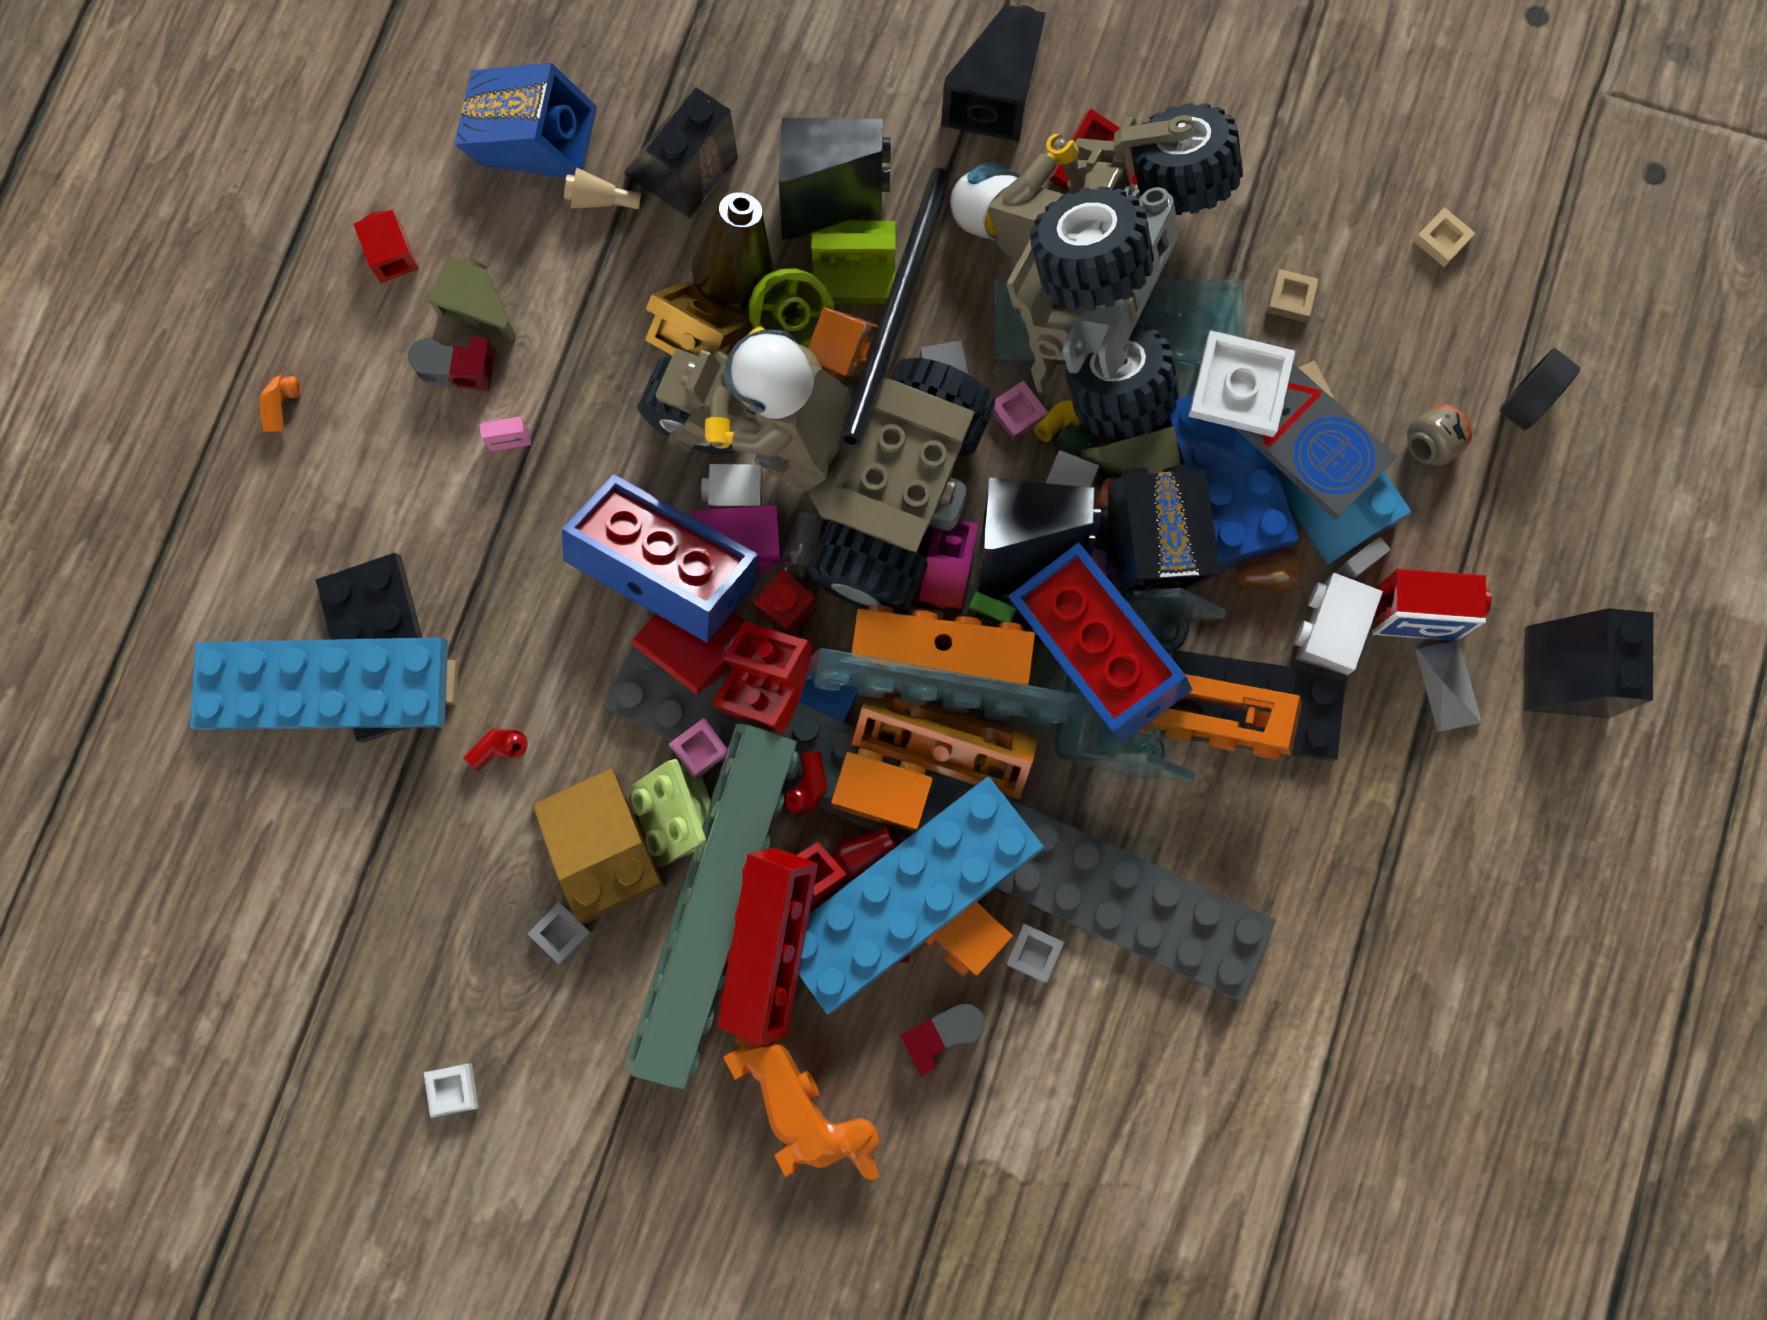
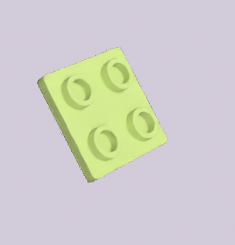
M677 759L665 762L629 787L632 808L639 816L645 833L646 847L650 855L653 856L657 868L666 866L680 857L693 854L697 847L706 842L702 826L711 800L702 776L695 780L684 764H679Z

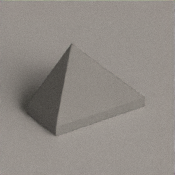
M1457 640L1416 649L1437 732L1482 723L1460 641Z

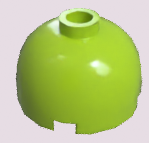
M796 268L778 269L765 275L754 287L749 300V319L753 329L762 327L769 334L785 336L798 345L808 348L823 307L834 310V302L826 287L813 274Z

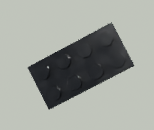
M394 552L315 579L330 640L423 638L402 557ZM353 728L356 741L362 743L407 729Z
M1174 650L1172 653V659L1186 675L1300 696L1302 706L1291 756L1331 762L1338 760L1346 675L1182 650ZM1180 699L1169 707V709L1236 721L1244 729L1264 732L1265 730L1257 727L1255 729L1248 728V723L1245 722L1248 707L1254 706L1247 705L1246 711ZM1256 707V708H1257L1258 710H1260V711H1266V712H1271V711H1272V710H1269V709H1264V708ZM1195 736L1191 737V741L1204 743L1209 742V739ZM1236 745V746H1235V747H1237V748H1244V749H1251V750H1253V748H1251V747H1246V746H1241V745Z

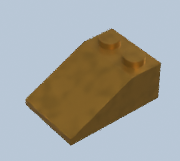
M613 768L532 804L558 880L576 922L587 924L665 888L662 877L646 847L643 834Z

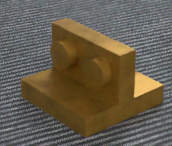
M687 281L651 294L646 310L655 314L645 340L672 356L675 350L681 349L696 356H699L701 350H705L713 355L720 351L731 357L737 341L746 337L753 328L748 315L728 304L727 307L716 305L704 298L697 288Z

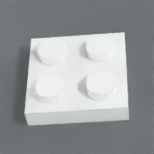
M1210 330L1206 338L1188 417L1274 437L1278 431L1295 351Z

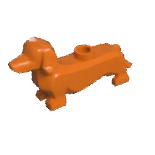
M737 1035L734 1037L735 1043L740 1048L723 1058L735 1080L751 1072L754 1079L760 1082L770 1126L775 1136L786 1144V1147L774 1155L785 1178L795 1173L799 1169L800 1164L804 1163L823 1168L844 1157H849L853 1161L857 1170L864 1178L868 1180H877L879 1178L874 1154L880 1147L881 1138L875 1125L864 1118L852 1119L843 1123H831L826 1120L814 1100L820 1093L813 1077L808 1071L800 1073L789 1051L779 1039L759 1046Z

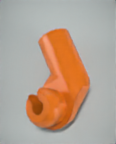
M284 375L273 377L261 392L259 405L262 432L284 431L282 406L287 401V398H298L301 394L300 382L296 377H284Z

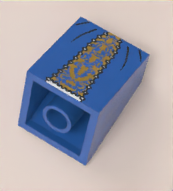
M552 63L471 70L454 145L479 165L566 178L567 174L575 175L576 168L584 169L597 106Z

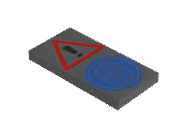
M1294 363L1292 364L1278 431L1275 436L1270 437L1234 428L1335 520L1397 458L1389 448Z

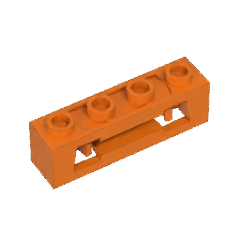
M823 307L808 349L815 354L821 368L835 379L858 382L878 325L850 314Z
M1186 675L1193 690L1181 699L1246 711L1247 705L1254 706L1248 707L1245 722L1248 723V728L1265 729L1264 732L1241 728L1239 722L1169 708L1165 710V713H1161L1137 731V733H1147L1148 727L1165 730V737L1183 742H1191L1192 736L1209 739V746L1228 751H1234L1236 745L1253 748V755L1279 760L1280 753L1292 754L1302 702L1298 695ZM1256 707L1264 708V709H1269V710H1272V711H1271V712L1260 711V710H1258Z
M872 685L862 706L851 745L900 761L913 763L927 770L973 785L979 784L988 777L983 774H986L989 768L999 770L1000 779L990 777L1003 795L1020 800L1039 738L877 685ZM884 734L894 736L895 745H901L903 739L909 742L906 748L903 749L880 741ZM976 763L981 765L980 772L983 774L974 772Z

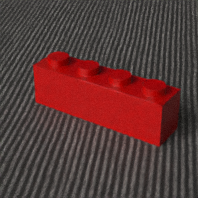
M777 848L747 853L746 863L742 869L743 881L739 904L734 915L735 928L731 949L727 956L728 968L724 991L719 1003L720 1015L717 1027L759 1046L788 1035L818 863Z

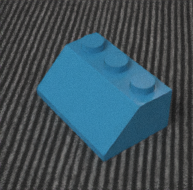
M1275 466L1290 512L1326 567L1394 528L1411 512L1384 471L1335 520Z

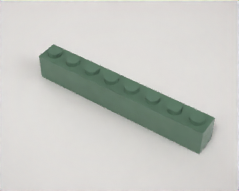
M736 723L702 826L706 842L694 851L625 1060L624 1067L633 1077L684 1090L687 1079L693 1078L697 1071L700 1059L697 1048L702 1034L706 1035L711 1028L714 1017V1010L711 1008L716 991L722 990L726 980L728 966L725 965L732 945L735 928L734 915L739 904L743 881L742 869L746 863L747 853L769 849L770 837L767 836L771 820L778 817L783 806L784 795L780 792L785 777H789L796 766L798 754L794 749L797 741L750 725Z

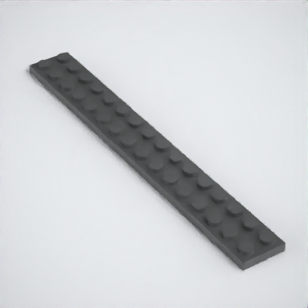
M632 646L602 706L604 710L671 741L703 718L707 720L727 749L736 723L750 725L797 741L794 749L798 754L796 766L793 773L789 777H785L781 789L782 792L787 794L788 791H793L804 778L799 755L811 751H821L828 788L826 794L816 807L869 832L880 830L887 826L883 823L834 809L831 805L846 753L857 754L860 748L851 745L856 728L799 702L784 734L723 714L711 704L730 673L729 670L726 669L723 676L696 695L639 649ZM884 756L882 761L896 767H900L901 763L900 760ZM926 769L925 775L932 777L933 780L918 830L976 785ZM1006 797L1045 849L996 886L995 890L1231 999L1243 1002L1276 919ZM893 827L901 843L914 834Z

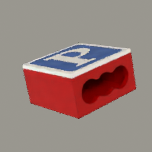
M1397 568L1376 587V589L1383 592L1373 618L1372 635L1449 641L1460 640L1486 623V615L1489 614L1492 604L1491 591L1486 589V575Z

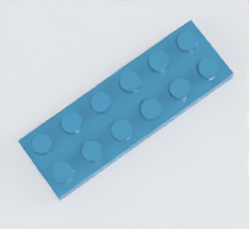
M444 638L195 642L190 728L196 730L445 727L448 640Z
M989 776L809 914L799 976L826 1014L831 1015L1045 849L991 778Z

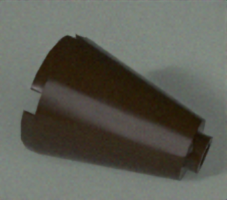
M733 193L724 197L720 202L692 261L693 282L702 296L716 305L727 307V303H741V307H749V300L754 287L765 275L773 272L774 267L760 203L748 194Z

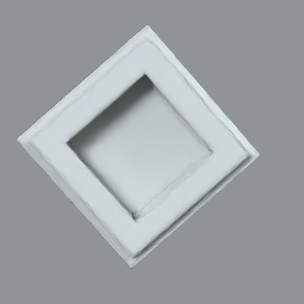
M472 1063L424 1072L430 1118L478 1109Z

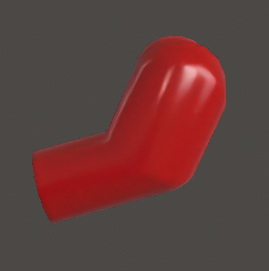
M491 729L465 754L463 759L479 772L494 756L518 758L524 755L528 747L527 738L522 732L515 729Z
M811 751L799 755L804 778L793 791H788L785 795L784 803L790 812L799 815L807 814L817 806L826 794L828 786L821 751Z

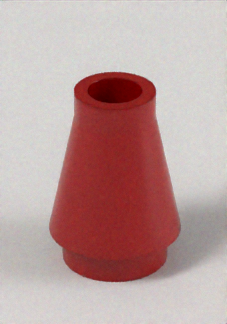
M887 825L880 830L842 840L840 847L834 849L833 858L847 874L845 879L851 881L900 845L901 841L894 828Z

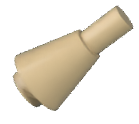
M576 168L575 175L567 174L564 199L571 200V209L612 206V204L639 209L641 193L615 188V185Z

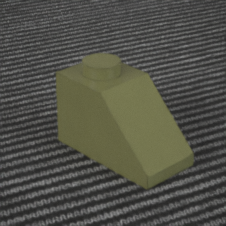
M447 256L428 297V301L436 314L472 329L514 343L516 334L496 287L487 272V268L479 261L469 257L459 260Z
M1174 426L1154 429L1145 434H1136L1135 437L1122 438L1080 450L1082 459L1099 465L1098 469L1110 477L1116 476L1120 478L1123 471L1131 468L1145 467L1148 468L1149 473H1163L1165 468L1183 465Z

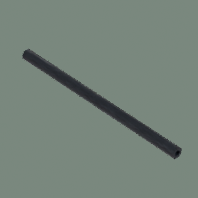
M935 168L931 171L839 437L841 444L845 447L855 449L861 446L950 181L949 172L943 168Z

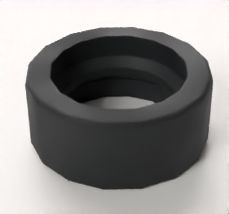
M1553 348L1520 382L1502 404L1499 411L1522 430L1526 431L1539 420L1567 389L1580 372V367L1558 349Z

